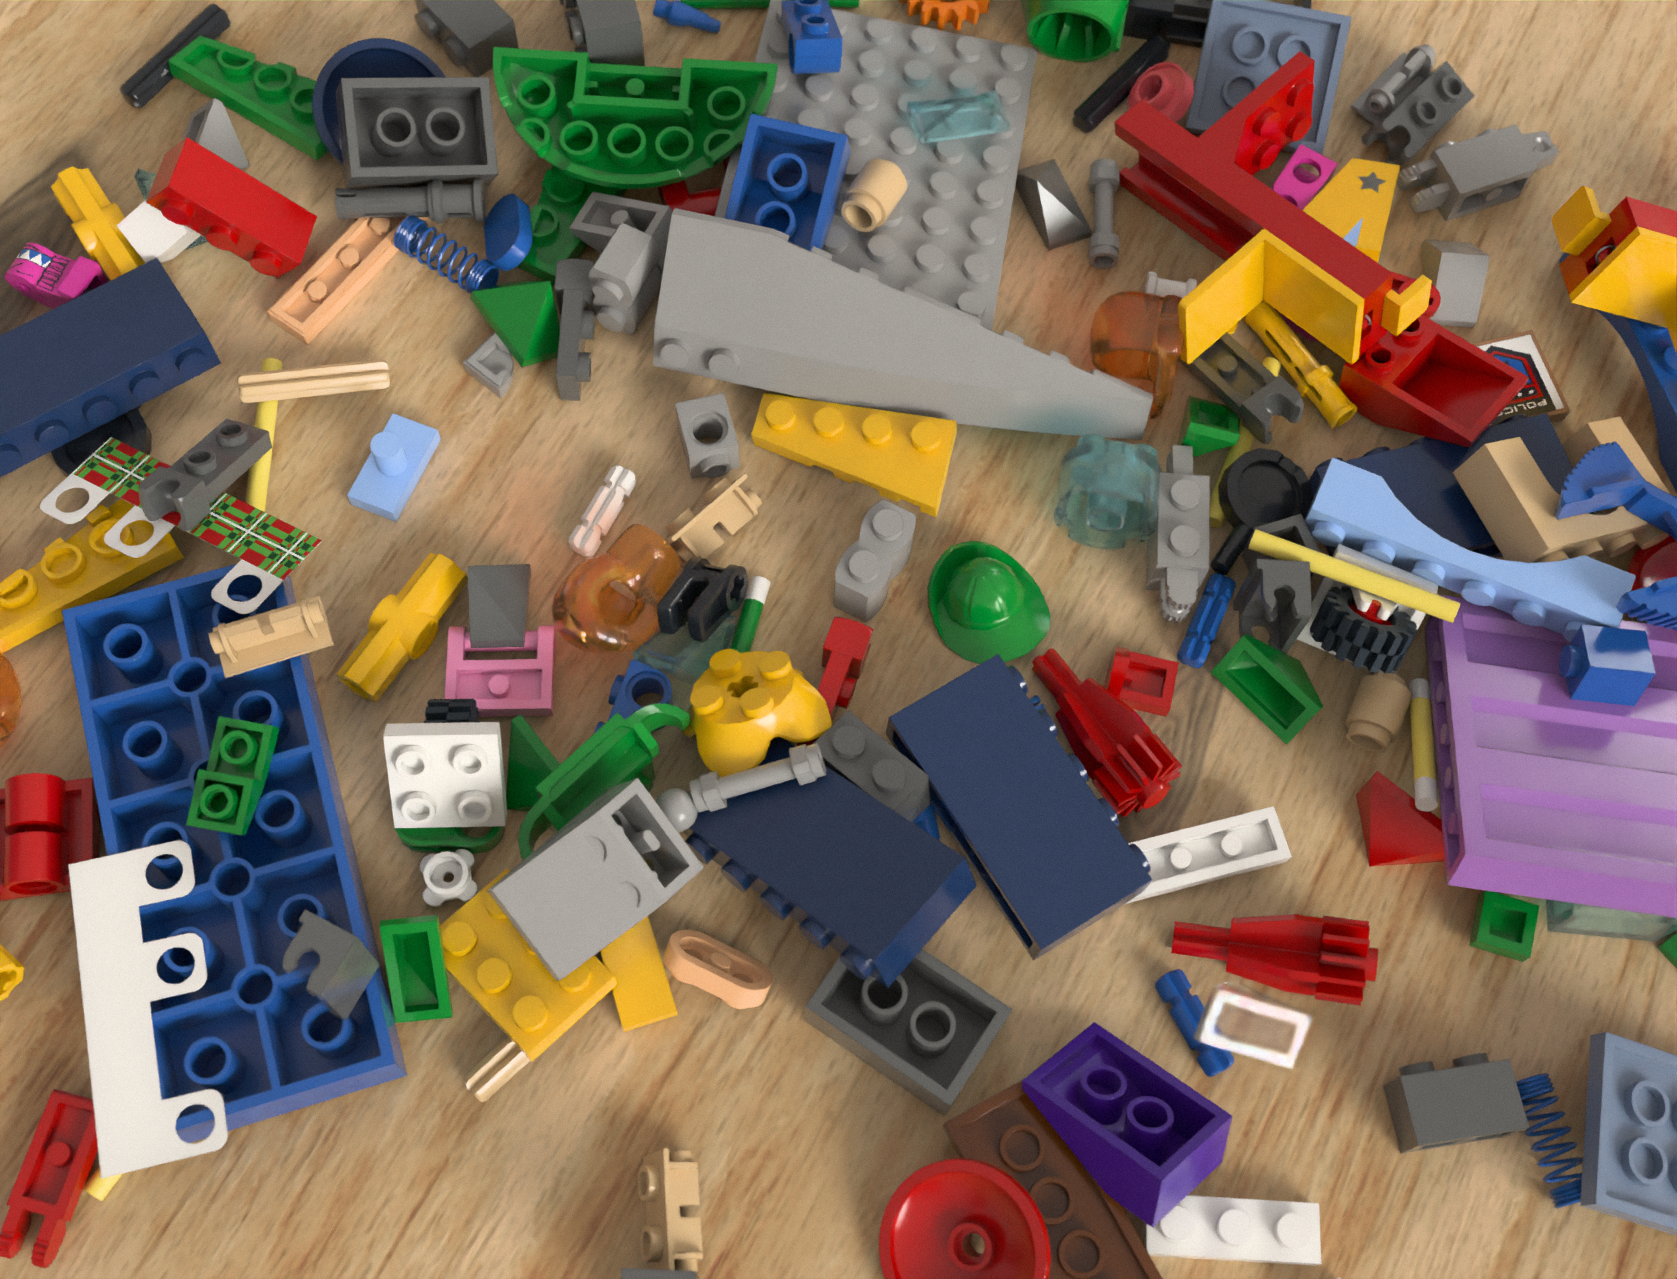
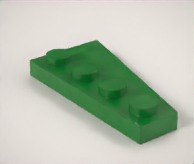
M203 36L196 38L168 60L171 75L206 96L218 99L225 107L306 155L319 160L328 152L317 134L312 115V96L316 81L297 75L296 67L278 62L277 65H267L256 61L254 53Z
M552 165L550 170L547 169L542 181V192L538 203L532 207L530 212L532 229L531 248L527 256L517 267L544 281H550L555 286L557 261L577 259L587 245L584 241L573 235L570 226L591 193L597 192L622 197L627 189L604 187L569 176Z

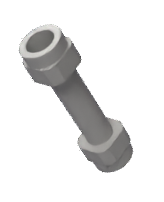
M1098 159L1090 165L1089 191L1095 194L1094 234L1091 235L1088 244V257L1090 265L1098 269L1112 268L1118 263L1119 237L1113 234V194L1118 189L1119 170L1118 164L1111 159Z
M803 744L790 748V757L721 778L717 771L700 775L698 779L690 781V791L697 811L699 813L707 810L712 812L726 808V799L792 779L797 778L800 785L817 781V778L826 775L825 763L818 744L809 746Z

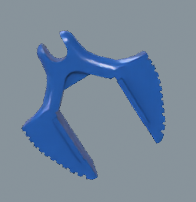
M1616 441L1611 444H1601L1599 447L1595 446L1592 450L1590 449L1566 477L1554 514L1557 520L1624 506L1627 511L1668 533L1677 542V497L1647 482ZM1677 576L1654 582L1649 587L1626 592L1621 596L1616 605L1617 610L1621 613H1627L1629 617H1636L1639 621L1645 620L1649 625L1654 624L1657 627L1663 626L1664 628H1672V630L1677 631Z

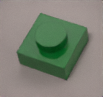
M1483 891L1478 895L1469 946L1524 962L1531 957L1539 905L1493 891Z

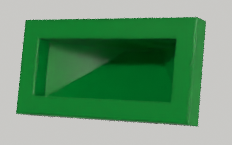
M511 281L472 291L471 301L521 367L558 357L560 326L550 281Z
M1192 396L1188 397L1177 445L1193 446V457L1237 444L1240 436L1238 417L1227 405Z
M1248 634L1243 635L1211 671L1227 689L1285 744H1288L1324 707L1300 660Z
M521 714L511 720L506 802L507 810L529 812L539 800L535 787L549 776L560 763Z
M438 915L380 920L379 929L395 1023L452 1018L453 1009Z

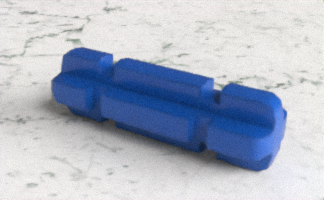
M1214 573L1210 576L1187 629L1186 636L1177 653V659L1181 663L1192 668L1203 666L1227 610V605L1236 588V583L1232 578L1225 577L1220 573Z
M1176 969L1161 976L1155 982V988L1163 1002L1171 1004L1172 1009L1169 1012L1190 1049H1197L1200 1054L1196 1059L1204 1073L1211 1077L1230 1068L1234 1064V1057L1226 1043H1219L1216 1037L1220 1033L1197 995L1192 996L1189 992L1192 985L1184 972Z

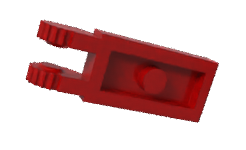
M57 1089L51 1092L6 1204L10 1208L0 1233L1 1257L14 1258L18 1251L21 1250L31 1226V1212L45 1215V1218L31 1252V1263L34 1266L46 1269L56 1259L59 1247L66 1234V1221L71 1222L98 1152L92 1098Z

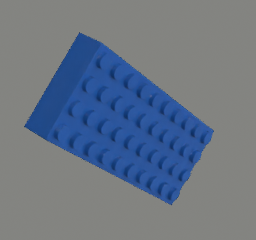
M236 564L62 610L107 856L177 840L186 842L191 849L195 877L193 890L183 897L139 906L143 943L186 933H194L203 941L207 980L199 990L150 1002L161 1100L207 1089L216 1090L223 1097L227 1131L408 1076L309 654L306 653L226 678L219 653L215 654L212 648L209 633L213 632L212 628L218 627V624H228L296 603L289 576L251 613L240 614L214 601L211 596L212 589ZM254 575L240 576L230 583L227 594L234 601L244 602L251 600L260 593L262 581ZM219 716L280 728L265 785L245 836L186 825L198 770H207ZM159 855L148 864L145 873L146 880L155 889H169L181 879L183 866L181 861L174 855ZM304 910L357 936L380 964L346 1021L332 1014L329 1007L316 995L312 996L306 989L311 972L320 961V957L314 951L304 953L298 961V966L291 973H288L283 968L284 954L302 926L299 918ZM175 947L165 951L157 963L158 976L168 984H179L187 980L195 967L194 957L189 950L182 947ZM201 1104L186 1107L179 1114L176 1121V1132L179 1138L184 1142L191 1143L209 1137L215 1126L213 1112L207 1106Z

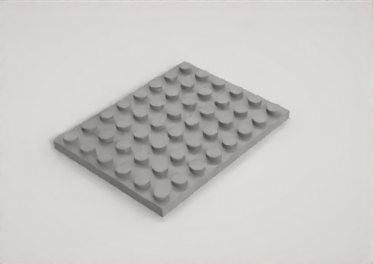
M770 0L755 58L757 63L778 64L775 88L764 117L848 136L851 154L839 202L823 251L833 254L831 260L857 272H859L861 267L878 274V279L884 284L898 290L906 286L981 319L980 325L992 330L1037 49L831 9L843 38L840 72L791 74L788 36L781 20V2L791 0ZM743 144L730 155L715 217L725 218ZM883 159L891 161L900 168L907 181L905 194L882 226L874 228L870 232L854 229L845 221L841 213L844 193L869 160Z

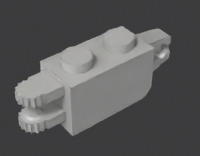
M1516 124L1499 130L1492 128L1458 143L1450 141L1440 145L1431 153L1429 160L1402 170L1398 174L1396 182L1399 188L1404 191L1424 185L1425 189L1412 196V199L1409 200V205L1414 213L1438 208L1446 222L1517 199L1532 174L1551 164L1559 151L1556 145L1552 143L1551 137L1546 131L1522 135Z
M1172 445L1171 453L1167 457L1166 472L1157 471L1148 503L1146 590L1159 591L1160 614L1163 615V619L1166 618L1168 622L1172 621L1173 623L1175 621L1180 623L1181 620H1185L1186 616L1189 615L1190 608L1195 603L1198 590L1209 570L1210 476L1193 474V446Z

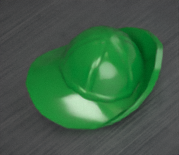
M980 541L955 544L950 546L934 565L927 586L928 608L934 626L945 645L964 660L981 664L999 654L1004 662L1011 661L1028 654L1046 636L1050 628V612L1040 587L1012 556L997 546Z

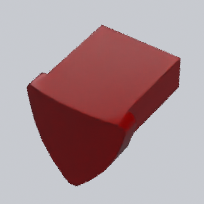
M1116 646L1107 669L1104 688L1132 709L1166 717L1171 708L1179 662L1132 652L1128 648Z

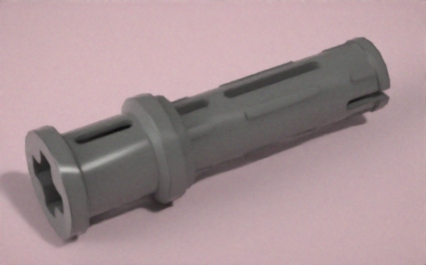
M474 179L472 184H443L442 180H433V182H428V187L336 188L335 194L338 196L335 197V207L339 220L402 218L411 215L430 217V220L436 223H444L446 218H475L477 222H485L486 220L483 179Z

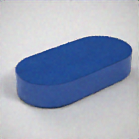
M508 194L501 198L489 212L484 224L486 258L501 271H508L517 267L527 256L532 245L529 206L515 194Z

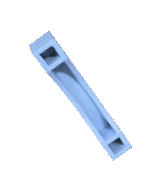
M1333 457L1321 479L1305 518V523L1311 535L1323 545L1337 547L1338 544H1341L1437 583L1438 586L1459 593L1466 601L1472 604L1492 606L1512 614L1513 618L1522 624L1542 626L1560 633L1569 642L1572 641L1581 624L1619 628L1623 613L1617 610L1616 605L1623 594L1631 591L1636 578L1634 574L1585 555L1563 561L1525 563L1500 560L1469 551L1441 537L1416 519L1395 497L1382 476Z

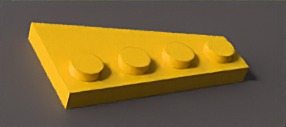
M763 393L751 436L755 446L808 467L817 465L832 471L835 478L850 484L857 481L877 489L879 495L896 502L902 499L919 506L921 512L937 518L957 434V424L954 420Z
M119 499L109 508L101 504L85 517L89 523L66 541L61 537L57 538L43 549L45 554L41 561L28 571L20 568L0 583V654L63 622L62 610L106 599L184 558L171 533L168 532L145 555L136 558L129 557L108 546L104 542V536L135 505L123 499ZM145 520L131 522L122 529L120 540L128 546L143 544L153 535L154 527Z

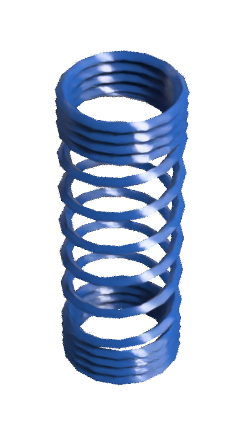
M414 215L406 217L396 229L394 246L397 249L408 254L410 257H417L421 264H428L431 270H438L442 277L448 276L451 283H459V287L471 294L472 291L496 285L499 278V268L487 259L478 262L477 253H471L467 256L468 250L466 246L457 249L456 240L447 242L445 233L437 236L436 228H428L427 223ZM433 230L434 234L432 240L430 241L429 245L422 252H420V248L425 242L428 232ZM444 237L440 250L430 259L435 243L439 238ZM454 243L451 255L440 265L445 250L450 244ZM461 250H464L461 262L451 271L456 256ZM427 252V261H424L420 256ZM475 256L471 269L461 278L466 263L471 257ZM438 258L437 267H433L430 262ZM449 263L447 274L443 273L441 268ZM459 270L458 280H454L451 275ZM466 279L465 286H464L461 282Z
M1543 1073L1516 1081L1523 1106L1541 1103L1526 1110V1116L1558 1101L1559 1097L1557 1096L1529 1100L1554 1091L1555 1087L1550 1082V1074ZM1563 1111L1527 1116V1121L1548 1119L1531 1126L1524 1133L1526 1136L1555 1133L1533 1144L1530 1149L1534 1152L1563 1148L1540 1159L1537 1162L1538 1166L1548 1167L1570 1163L1547 1174L1543 1178L1545 1182L1576 1179L1559 1188L1549 1190L1548 1194L1551 1195L1550 1198L1553 1199L1552 1203L1555 1204L1554 1208L1556 1209L1581 1201L1582 1173L1554 1176L1583 1163V1158L1574 1157L1546 1162L1576 1148L1578 1143L1566 1142L1539 1147L1569 1133L1572 1128L1565 1126L1541 1131L1534 1130L1564 1117L1565 1112Z

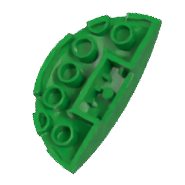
M493 47V72L498 97L514 126V131L538 157L545 159L569 176L588 183L621 189H644L681 182L688 177L714 167L729 157L743 144L750 114L764 116L775 88L778 64L689 58H683L682 68L590 63L587 52Z

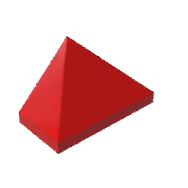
M1376 771L1356 794L1369 867L1445 861L1441 819L1431 811L1417 809L1414 798L1380 772Z

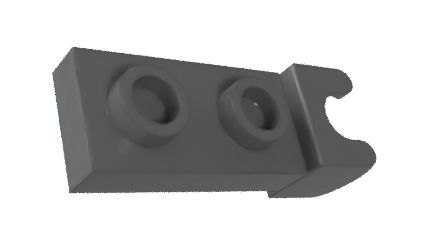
M1446 61L1430 73L1389 113L1374 124L1362 136L1361 141L1366 146H1369L1376 140L1384 142L1389 149V156L1383 163L1401 166L1428 143L1427 141L1474 97V94Z
M562 259L557 261L555 292L559 314H561L556 378L561 400L580 401L582 382H590L591 353L585 352V341L594 340L596 314L593 309L595 295L588 278L589 271L595 262L585 259Z
M1227 332L1189 365L1180 359V346L1177 348L1178 360L1242 419V425L1261 443L1268 444L1272 441V433L1268 430L1273 415L1283 416L1291 423H1298L1301 420L1304 410L1301 394L1281 375L1276 377Z
M225 419L171 467L167 469L159 466L139 484L140 504L149 521H157L169 512L179 511L181 515V520L179 521L180 530L189 531L211 513L209 503L214 501L272 448L269 431L239 421Z

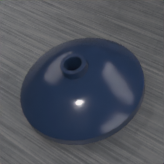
M372 38L347 45L327 61L314 86L312 115L321 142L330 155L343 166L336 102V90L341 78L445 77L444 73L423 52L397 40Z

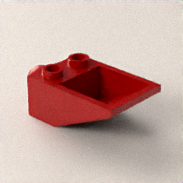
M1421 314L1397 337L1387 330L1386 335L1368 348L1366 353L1352 365L1346 362L1343 366L1339 388L1352 404L1356 405L1358 408L1357 413L1377 425L1470 448L1527 384L1529 377Z

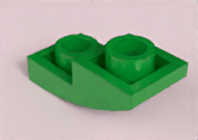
M218 717L207 770H198L186 825L245 836L265 785L280 728L272 725Z

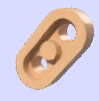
M694 930L674 932L670 936L663 955V962L666 968L677 980L686 984H693L721 998L724 1003L737 1009L761 1005L765 1001L773 981L770 970L757 959Z

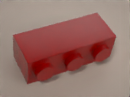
M188 137L165 153L146 200L147 204L161 211L162 215L169 221L191 228L206 237L207 241L214 247L236 254L248 261L251 267L259 273L274 276L275 278H279L301 264L317 216Z

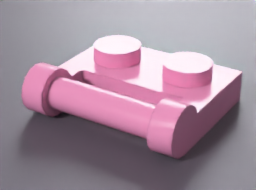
M539 625L538 630L526 631L524 647L471 648L470 631L467 630V627L450 626L448 630L444 699L476 700V707H478L479 712L478 717L518 716L519 714L521 716H553L555 656L557 651L556 626ZM537 651V659L466 660L468 652Z

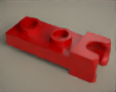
M837 616L832 621L823 645L821 666L825 668L818 687V692L826 701L832 725L838 707L848 709L857 679L860 678L871 647L869 642L873 633V629L867 625ZM820 737L809 742L798 743L797 746L806 744V746L812 745Z

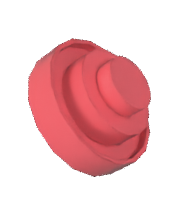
M1172 62L1158 63L1148 68L1137 79L1130 91L1128 108H1132L1142 99L1177 123L1185 115L1192 103L1194 95L1193 79L1178 64Z

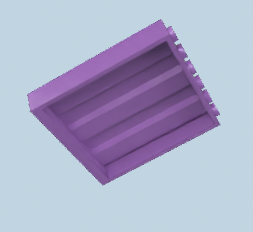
M1440 595L1461 603L1453 623L1430 615L1424 627L1447 885L1677 918V631L1672 630V628H1664L1663 626L1657 627L1653 624L1621 620L1619 625L1621 629L1646 631L1656 674L1635 706L1572 700L1569 696L1566 677H1562L1559 672L1561 650L1565 645L1571 643L1562 634L1542 626L1522 624L1514 619L1512 614L1492 606H1479L1466 601L1464 598Z

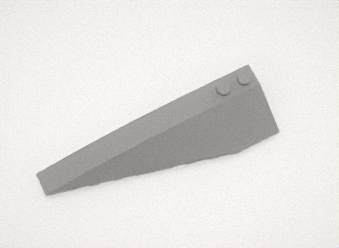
M674 208L672 212L654 325L653 366L817 401L954 420L957 424L1088 437L1140 440L1143 438L1153 401V394L1096 369L1089 373L1069 363L1070 358L1051 350L1049 355L1024 345L1023 337L1004 330L1001 335L980 325L981 319L906 286L901 290L882 283L878 279V274L862 267L857 272L831 260L833 254L813 246L812 250L809 251L788 242L789 235L773 228Z

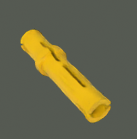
M1264 301L1246 315L1245 322L1255 331L1273 356L1281 362V365L1297 383L1296 390L1301 394V397L1310 399L1328 421L1332 429L1342 426L1356 414L1358 408L1355 404H1352L1334 382L1333 371L1328 365H1320L1301 342L1300 338L1271 305Z

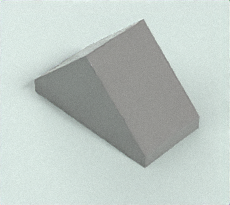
M1424 239L1422 243L1423 275L1432 280V284L1437 288L1441 296L1440 306L1436 313L1429 318L1430 320L1442 326L1474 328L1477 323L1490 255L1472 243Z

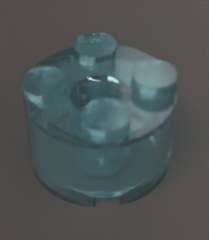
M1096 434L1080 437L1077 440V446L1069 450L1061 460L1054 520L1057 526L1060 527L1061 523L1069 529L1068 537L1075 542L1100 549L1124 548L1125 540L1138 536L1139 543L1150 538L1157 527L1161 472L1155 448L1147 444L1133 445L1122 441L1106 440L1104 437Z

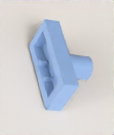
M392 413L384 430L376 434L371 440V453L347 494L350 504L397 522L441 440L438 430Z

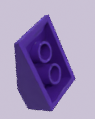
M1095 1022L1022 1081L1024 1092L1104 1192L1152 1228L1222 1163L1232 1115Z

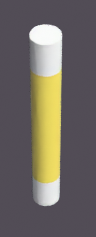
M1416 678L1408 684V688L1413 694L1409 705L1415 806L1421 811H1432L1438 807L1430 686L1426 679Z

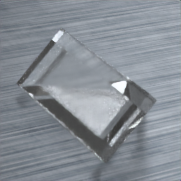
M1233 980L1213 986L1193 1038L1204 1044L1292 1069L1312 1017L1301 1010Z

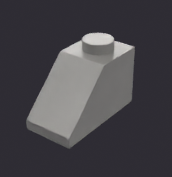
M592 192L570 226V230L573 235L600 253L620 223L652 235L660 249V259L656 266L662 275L672 210L670 206Z

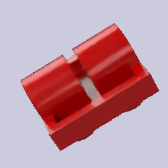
M28 773L8 778L5 781V788L0 789V901L71 892L69 864L100 858V813L93 777L64 781L61 777L52 774Z

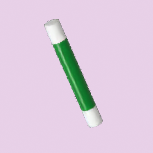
M760 576L751 577L729 649L737 650L739 653L751 651L771 584L768 579Z

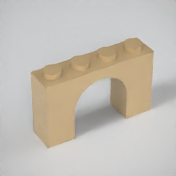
M1620 416L1589 422L1562 444L1572 468H1575V465L1579 463L1580 459L1590 449L1592 450L1595 446L1599 447L1601 444H1611L1616 441L1647 482L1670 494ZM1520 437L1484 444L1453 472L1505 560L1525 563L1555 562L1583 555L1595 559L1602 553H1606L1609 558L1626 552L1634 545L1639 544L1641 549H1646L1669 536L1663 530L1630 513L1624 506L1593 512L1594 514L1586 513L1557 520L1554 514L1560 495L1548 483Z

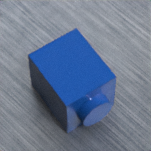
M1581 624L1571 643L1562 648L1559 657V672L1562 677H1566L1569 696L1572 700L1635 706L1656 674L1646 631Z

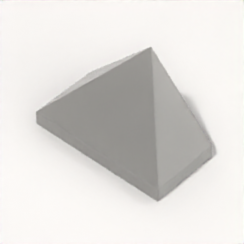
M213 98L191 113L182 140L186 137L190 138L240 170L250 167L224 104L221 101Z

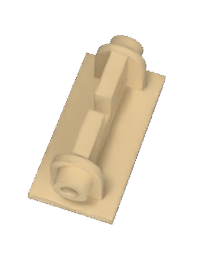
M743 474L733 482H730L724 476L702 495L708 502L695 514L687 508L665 527L671 535L660 544V547L663 549L674 543L679 549L674 555L683 567L692 557L706 559L725 542L713 528L717 523L730 537L749 520L758 515L757 508L762 504L760 498L752 490L748 489L744 493L739 487L748 476Z
M320 596L310 599L304 598L300 602L228 624H218V627L212 628L213 632L209 633L212 648L215 654L219 653L226 678L334 645Z
M663 1148L643 1157V1165L638 1172V1194L641 1201H645L646 1226L643 1227L640 1236L641 1256L643 1261L648 1263V1269L698 1272L697 1261L703 1260L701 1217H680V1207L700 1205L698 1162H692V1151H674L669 1153V1148Z

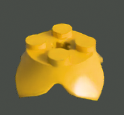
M724 649L716 652L710 658V668L705 670L695 682L690 696L691 705L686 711L690 714L691 724L684 731L681 730V732L688 737L696 734L698 752L706 768L711 772L717 771L721 778L758 767L765 759L770 741L774 737H781L792 743L809 742L821 737L832 726V721L826 701L818 690L803 678V672L792 667L786 652L751 651L739 653L734 649Z

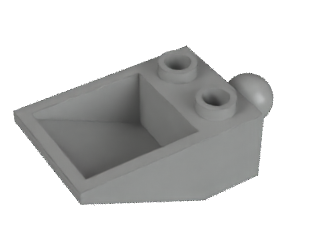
M638 778L610 787L488 890L489 894L556 981L562 980L667 902L704 868L678 833L690 828L697 818L698 811L694 805L692 795L684 789L672 788L661 793L655 802Z

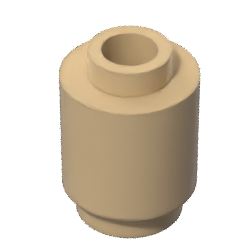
M871 159L864 165L844 193L842 199L841 213L851 227L862 232H870L885 223L907 190V181L900 168L893 162L883 159Z
M1378 671L1375 675H1365L1362 677L1345 721V725L1348 728L1346 739L1364 750L1382 753L1387 750L1389 743L1396 741L1413 696L1410 689L1405 686L1406 682L1403 678L1394 673H1384L1383 671Z

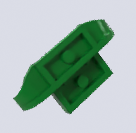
M657 703L642 707L626 719L619 713H616L535 787L539 800L525 816L519 831L518 844L522 860L534 852L535 842L548 828L557 833L610 787L638 778L646 790L650 792L653 788L652 781L655 779L652 760L660 753L658 743L650 733L666 725L675 726L684 731L691 724L690 714L680 707L667 703Z

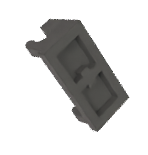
M1256 559L1233 600V610L1239 613L1240 639L1245 634L1254 637L1252 628L1262 626L1269 632L1268 644L1286 654L1288 653L1312 616L1310 562Z
M304 910L299 918L302 926L284 954L283 968L288 973H291L298 966V961L304 953L314 951L320 957V961L311 972L306 989L312 996L316 995L329 1007L332 1014L346 1021L380 964L357 936Z

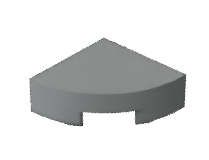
M494 332L463 362V365L468 374L501 399L511 386L514 376V362L512 354Z

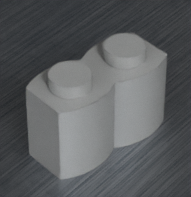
M624 223L618 225L589 271L588 278L595 295L593 309L600 324L613 332L623 331L631 335L660 291L662 275L656 266L660 259V249L654 237Z
M884 499L870 508L861 523L859 540L843 553L838 562L833 599L835 608L864 622L872 619L880 611L888 595L890 580L895 578L904 569L909 560L916 523V515Z

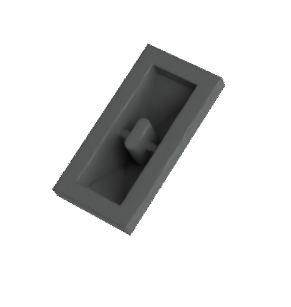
M1055 159L1018 170L1015 187L1048 251L1091 237L1092 231Z
M530 564L468 566L471 648L524 647L531 578Z

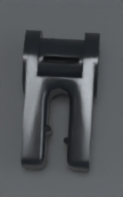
M692 557L685 565L683 572L657 605L658 623L661 633L675 634L688 621L690 637L693 640L705 642L729 615L738 610L743 603L748 585L746 569L743 566L731 564L726 568L710 565L707 559Z

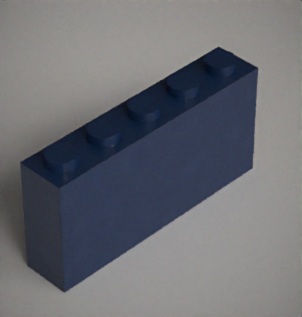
M158 258L0 335V477L221 364L205 331Z
M1547 413L1532 417H1526L1524 414L1511 416L1498 425L1488 427L1470 448L1429 437H1422L1413 441L1408 446L1390 450L1389 447H1379L1359 458L1344 461L1343 458H1335L1382 476L1395 497L1410 513L1441 537L1469 551L1493 558L1503 557L1453 472L1484 444L1516 437L1522 439L1546 480L1559 495L1561 494L1566 477L1573 469ZM1331 459L1319 464L1309 479L1313 499ZM1326 546L1329 556L1333 557L1337 547Z
M997 654L890 716L885 734L895 749L929 776L930 803L1034 961L1143 893L1153 880L1148 874L1151 868L1144 853L1137 845L1133 843L1129 845L1118 830L1119 820L1114 809L1104 798L1097 799L1086 783L1088 775L1081 761L1073 753L1067 755L1056 739L1058 732L1051 717L1043 709L1036 710L1026 695L1028 688L1021 673L1013 665L1007 667L1000 655Z
M774 737L770 741L765 759L759 766L790 757L789 749L796 746L781 737ZM825 766L826 775L817 778V781L800 785L797 778L728 798L726 799V808L712 812L710 810L698 812L694 824L684 832L688 837L685 840L686 844L699 861L706 865L711 860L722 866L720 870L725 878L737 889L745 892L749 887L760 894V902L774 916L784 920L789 915L800 923L798 926L799 930L815 946L824 950L829 944L841 953L839 956L840 960L853 974L862 980H866L871 975L887 988L976 887L965 857L827 766Z

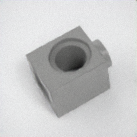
M724 393L675 403L677 429L691 479L701 476L716 478L727 474L732 469L739 468V444ZM704 437H715L719 439L717 442L712 444H704L699 442V440Z

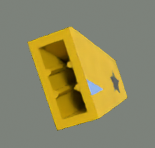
M1352 158L1302 211L1378 263L1400 165Z

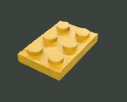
M506 868L442 923L440 931L447 972L533 1062L618 983L615 976L595 956L584 962L562 980L556 981L488 892L493 885L510 872Z

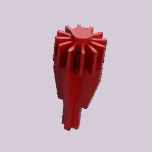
M1048 649L1044 655H1038L1032 661L1034 665L1032 671L1059 704L1060 709L1056 712L1055 716L1074 754L1083 764L1088 776L1092 779V784L1111 805L1116 814L1126 817L1132 810L1138 813L1142 807L1144 809L1151 808L1164 799L1172 787L1169 782L1180 777L1181 773L1178 769L1182 765L1157 734L1153 735L1151 729L1135 710L1093 678H1086L1082 683L1055 649Z
M1289 914L1232 918L1230 928L1175 921L1172 953L1227 961L1226 972L1285 992L1315 995L1314 999L1361 1006L1366 981L1375 982L1378 966V948L1369 947V921L1324 915L1323 918Z

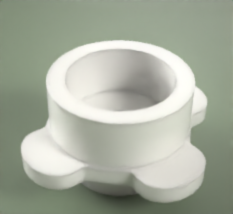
M458 849L455 853L441 852L436 855L429 854L422 859L420 871L424 874V880L427 885L423 892V899L429 906L440 907L445 901L455 899L468 902L478 893V886L472 881L471 868L475 863V859L471 852L466 849ZM446 874H453L454 879L452 882L447 883L444 881Z

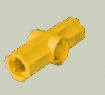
M72 166L58 173L56 182L51 186L54 195L67 216L72 220L71 226L93 261L100 264L108 279L111 281L145 264V261L117 227L125 219L123 213L115 202L110 203L88 168L77 169Z
M430 552L398 595L389 594L377 605L369 619L367 635L336 673L339 681L366 701L370 700L376 703L410 658L413 660L420 658L429 649L437 635L440 618L468 583L467 574L446 556Z

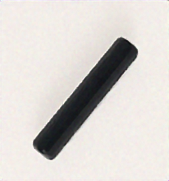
M209 4L121 85L120 92L123 98L135 108H142L174 78L171 75L168 60L199 36L215 40L230 26L231 22L228 14L216 4Z
M1160 35L1151 36L1074 110L1072 121L1075 127H1080L1084 133L1093 131L1130 95L1135 82L1148 68L1162 63L1168 58V51L1171 49L1170 43L1167 40H1163Z

